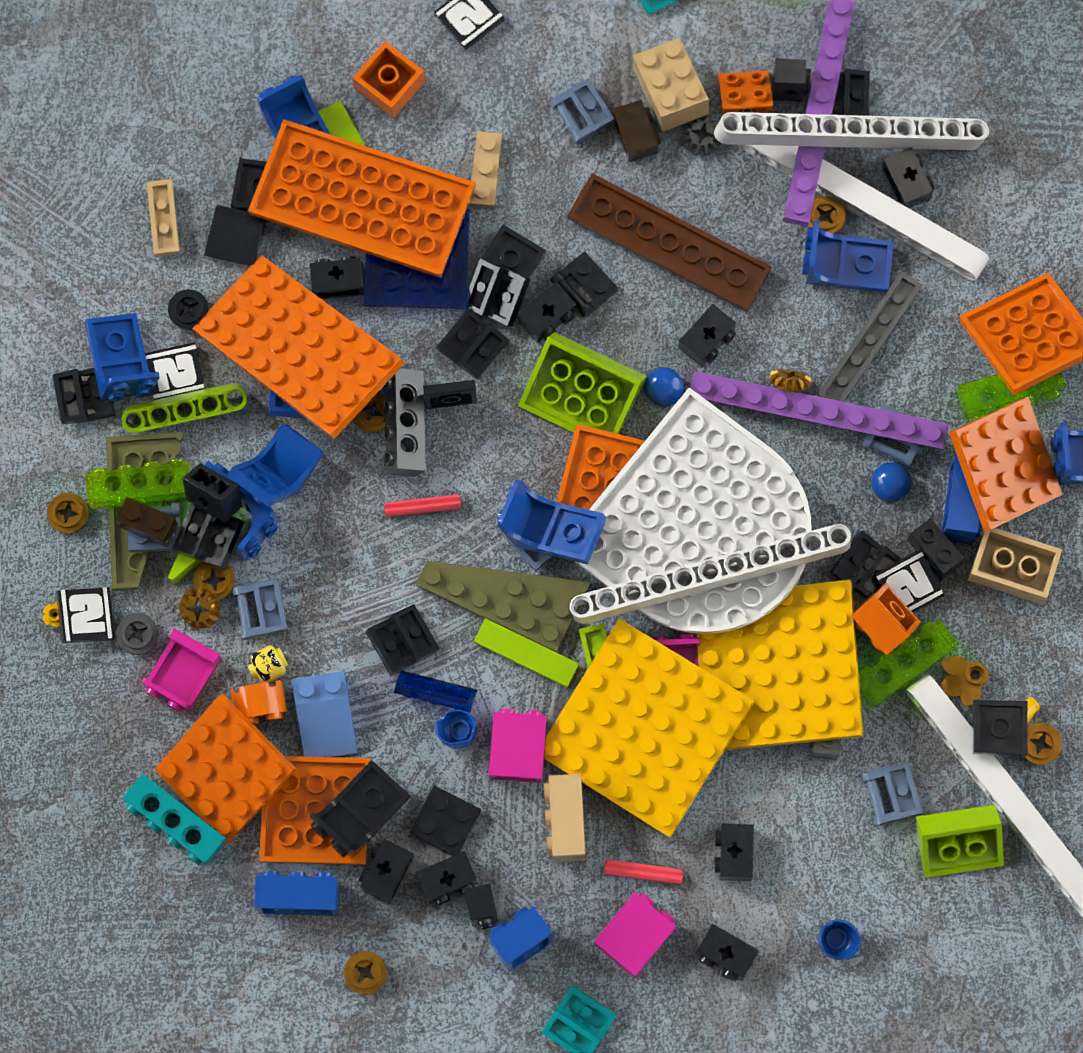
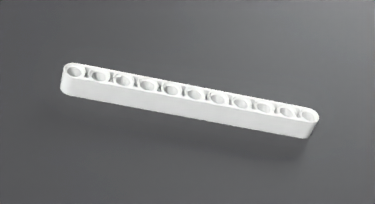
M744 112L724 114L714 130L715 138L723 144L897 149L912 147V149L975 150L989 134L988 125L980 119ZM725 126H729L733 131L727 130ZM749 126L756 128L758 132L751 130ZM774 127L780 128L782 132L777 131ZM799 127L805 129L807 133L802 132ZM824 128L830 130L831 133L826 132ZM849 129L855 131L856 134L851 133ZM873 129L877 130L880 133V135L875 133ZM898 130L902 131L905 135L900 134Z
M749 126L751 130L758 132L756 128ZM738 145L747 153L792 178L798 146ZM822 159L816 187L817 193L838 200L848 211L972 281L977 280L989 260V256L985 252Z
M835 524L580 594L571 600L570 611L578 623L587 624L842 554L851 546V533L845 525ZM836 534H843L846 540L841 544H837L832 541V538ZM811 541H817L821 545L816 551H811L806 546ZM785 548H791L795 551V554L790 558H785L781 556V551ZM760 555H765L769 558V561L764 565H759L755 562V559ZM734 562H740L744 565L743 569L739 572H733L729 567ZM709 569H714L718 572L717 576L713 579L705 578L704 573ZM683 576H688L692 578V582L688 586H681L678 584L679 579ZM658 583H663L667 586L666 590L662 593H655L652 589ZM632 590H637L641 592V595L637 600H629L627 598L628 593ZM605 598H614L615 603L613 606L606 608L601 605ZM581 604H586L590 607L589 611L582 615L577 614V607Z
M926 674L906 689L908 696L985 795L996 806V809L1076 911L1083 917V868L995 756L973 754V728L929 674Z

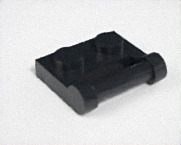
M585 251L550 279L552 284L557 282L571 297L583 318L589 316L618 291V287ZM569 276L592 299L590 302L587 303L568 283L566 279Z

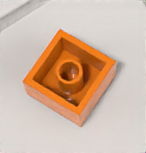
M384 41L354 75V89L390 117L394 118L425 83L424 70Z
M887 583L868 597L851 615L856 627L863 632L865 631L871 638L873 646L878 651H883L885 655L889 654L908 638L921 623Z

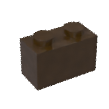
M642 99L613 108L614 123L628 163L657 154L658 144H661L657 129L652 130L650 124L653 121L649 107L644 108Z
M126 497L116 518L120 528L165 547H168L178 526L174 516L129 497Z

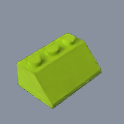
M995 805L916 817L917 839L925 878L1004 866L1002 823Z

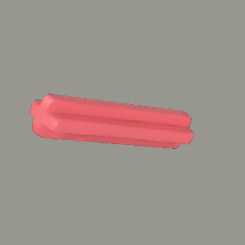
M457 494L386 502L384 504V511L386 517L459 510L461 509V498Z
M606 860L604 867L606 875L681 884L683 880V870L616 860Z

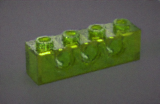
M1062 372L1040 382L1042 384L1040 389L1030 387L1016 396H1010L1005 392L1007 386L999 375L995 374L957 386L955 394L964 421L969 419L974 421L1021 398L1029 397L1031 405L1036 404V400L1046 398L1049 401L1059 398L1066 387ZM980 395H990L993 399V402H983L980 398Z
M185 459L170 460L169 464L159 465V462L144 463L143 467L121 465L116 470H107V468L92 469V472L85 473L88 505L91 509L123 506L126 497L143 504L186 499L182 478L192 470L190 461L185 462ZM164 475H171L173 478L169 484H160V479ZM138 478L147 479L143 487H134V482ZM111 482H121L117 490H108V485Z
M940 619L935 623L929 621L919 629L920 634L914 638L911 636L906 638L898 645L900 648L892 654L890 652L887 655H881L877 659L878 664L870 669L869 666H866L859 671L860 694L872 710L957 649L959 643ZM919 643H930L932 652H922L919 648ZM907 657L911 661V667L902 668L898 664V658ZM886 672L890 676V682H879L876 674Z

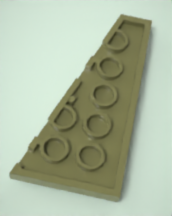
M184 432L106 437L113 591L140 589L150 552L128 551V531L119 527L116 518L126 497L150 507L164 506L184 438Z
M432 561L426 562L416 582L417 587L477 616L495 622L556 653L574 619L570 611L571 600L580 594L587 593L591 582Z

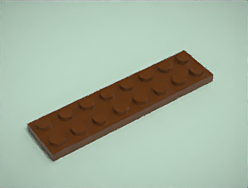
M593 173L567 215L569 220L745 312H748L772 269V266Z

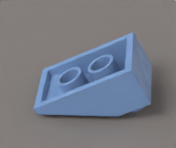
M341 671L292 679L304 757H340L358 754L345 672Z

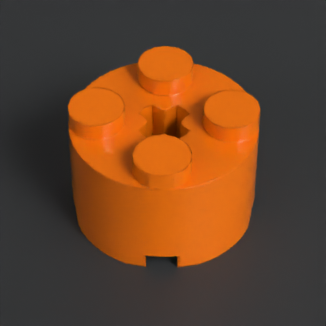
M282 680L275 681L276 686L268 682L239 687V693L236 689L230 690L232 703L253 725L259 724L258 719L264 717L269 721L285 719L284 713L288 712Z

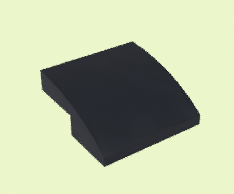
M845 69L843 72H840L832 115L869 116L870 71Z
M217 205L204 256L248 266L254 265V262L257 260L260 241L263 238L266 220L250 215L248 211Z
M480 258L462 306L467 309L470 308L473 312L482 316H488L506 326L513 327L530 278Z
M468 308L435 348L466 373L478 379L510 340L493 325L487 324Z
M94 368L82 371L73 369L53 374L61 424L89 422L116 416L114 402L109 401V399H100Z
M191 503L172 549L185 556L224 570L244 522L233 516L226 522H223Z
M858 531L851 541L850 548L841 555L830 573L840 581L851 580L852 589L867 599L880 588L873 574L901 558L887 546H881L864 531Z
M415 604L392 614L389 619L366 630L369 640L390 677L422 661L440 649Z

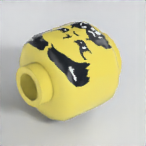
M269 645L251 654L250 660L252 664L248 665V668L254 680L260 678L261 682L270 683L284 676L286 673L285 667L289 665L280 647L276 649L274 646Z

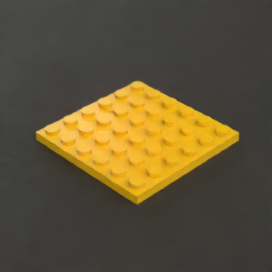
M851 580L797 585L780 605L758 621L732 631L697 634V638H700V646H697L699 667L755 701L725 751L863 737L854 619L851 617L854 613Z
M619 618L545 737L544 759L569 775L581 774L582 783L671 838L755 701Z

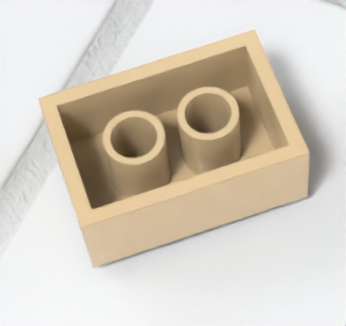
M680 38L633 55L634 72L662 132L709 114V99Z
M997 528L983 531L968 581L1043 605L1048 597L1062 549Z
M581 774L549 776V783H544L545 803H550V810H545L546 830H552V836L547 837L548 856H553V863L584 862L585 839Z

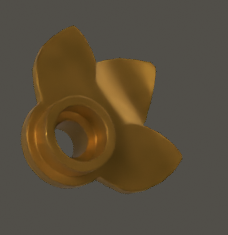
M961 656L944 659L941 665L948 676L942 681L940 688L947 697L960 696L964 707L972 705L974 700H979L981 687L987 683L989 678L987 668L979 662L969 663ZM974 671L978 672L980 678L978 680H973L970 676V673Z

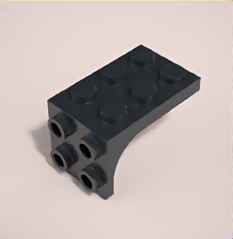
M371 760L327 807L317 814L313 812L310 815L313 822L311 826L323 840L327 837L332 840L330 844L340 856L344 858L348 855L353 859L411 796Z

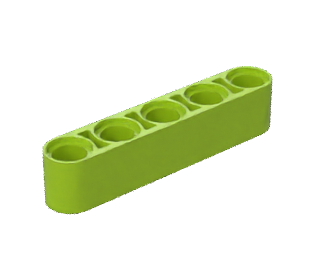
M231 383L133 404L124 409L122 425L126 431L137 433L239 411L246 405L247 392L241 384ZM232 392H239L242 395V399L238 402H232L229 400L228 395ZM207 397H212L217 401V404L214 407L208 408L203 404V400ZM181 403H188L192 409L187 413H182L177 407ZM156 408H161L165 410L166 415L163 418H156L153 416L152 411ZM137 414L140 416L141 421L132 424L127 420V416Z

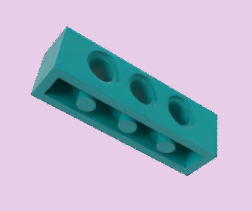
M143 773L122 798L127 803L125 809L135 817H138L140 814L148 819L145 824L157 834L160 830L169 836L166 840L178 850L181 846L189 851L187 857L198 866L202 862L209 866L226 845L227 839ZM151 800H158L160 803L159 808L155 812H148L146 809L148 802ZM172 816L180 817V824L176 828L167 827V821ZM192 832H199L201 834L200 841L194 845L189 844L188 836Z

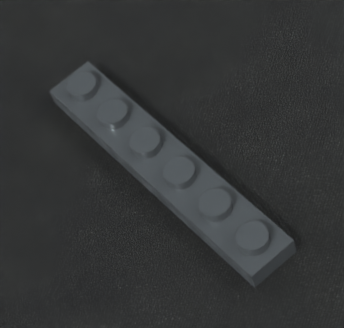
M900 272L818 393V397L842 402L846 401L921 290L923 284L904 272Z

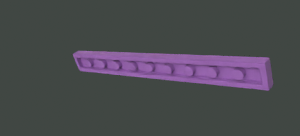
M829 0L805 114L832 115L855 1ZM798 146L783 222L808 227L825 147Z
M694 371L691 389L710 402L940 450L944 449L949 426L948 423L798 392H787L774 387Z

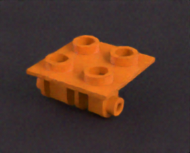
M769 71L718 74L722 114L739 112V109L744 113L745 109H749V113H752L753 108L754 113H768V111H772L773 99Z

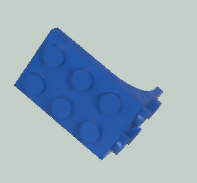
M295 75L290 76L283 81V84L275 88H266L257 97L261 115L275 140L283 119L330 134L309 94L303 75L297 77Z
M814 220L813 227H808L805 250L807 251H805L802 275H807L806 284L887 293L889 289L893 241L829 233L819 227L818 220Z
M137 314L86 319L84 323L100 399L119 401L126 396H134V398L148 396L154 389L160 376L159 372L149 371Z
M1060 423L1057 430L1054 431V437L1050 439L1052 453L1056 452L1057 462L1053 463L1055 478H1059V485L1083 484V431L1068 430L1066 423Z
M283 424L255 458L232 467L227 476L239 485V489L246 490L252 494L253 499L257 503L269 507L299 493L322 458L323 452L292 427Z
M207 461L205 466L233 481L227 476L229 471L218 462L214 465ZM240 489L242 508L252 516L250 531L237 547L240 557L246 562L249 558L253 559L258 555L262 548L260 545L266 537L270 539L278 529V520L270 506L260 505L253 499L252 494Z
M517 479L508 491L507 501L504 508L499 512L497 521L498 527L516 547L588 565L607 517L604 513L546 499L530 490L522 480Z

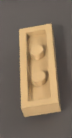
M477 131L471 180L475 182L476 186L469 202L471 207L495 208L502 133Z
M172 179L147 182L154 256L180 254L173 181Z

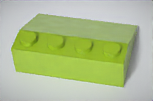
M554 332L548 336L518 406L573 433L575 432L576 424L619 434L647 376Z

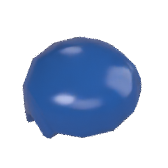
M660 367L648 374L643 390L652 403L666 407L675 404L682 397L684 382L675 370L668 367Z
M885 463L879 466L872 474L871 487L875 495L883 501L894 502L910 492L912 478L908 470L900 464Z
M462 709L446 711L444 716L435 723L437 737L444 745L452 749H462L468 746L477 734L476 720L469 712Z
M843 919L831 920L826 922L820 929L818 943L821 951L829 958L834 960L850 959L859 950L861 938L858 929L851 922Z

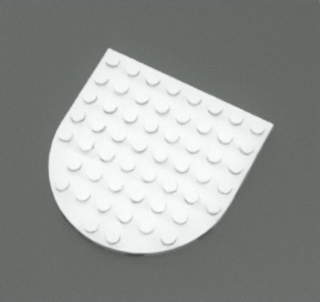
M688 388L589 509L604 513L607 519L588 565L576 563L604 585L610 587L812 531L809 504L799 480L780 455L691 388ZM809 542V543L807 544V546H806V548L809 549V550H810L811 542ZM785 548L781 551V556L785 558H790L795 554V551L791 548ZM760 555L755 559V562L759 565H764L769 561V558L765 555ZM734 562L730 565L729 569L733 572H739L743 569L744 565L740 562ZM806 563L641 608L638 611L663 626L688 633L713 634L736 630L758 621L780 605L797 584ZM709 569L704 573V577L713 579L717 576L718 572L714 569ZM683 576L679 579L678 584L688 586L692 582V578ZM658 583L653 587L652 591L662 593L666 590L667 586L663 583ZM632 590L628 593L627 598L629 600H637L641 592Z

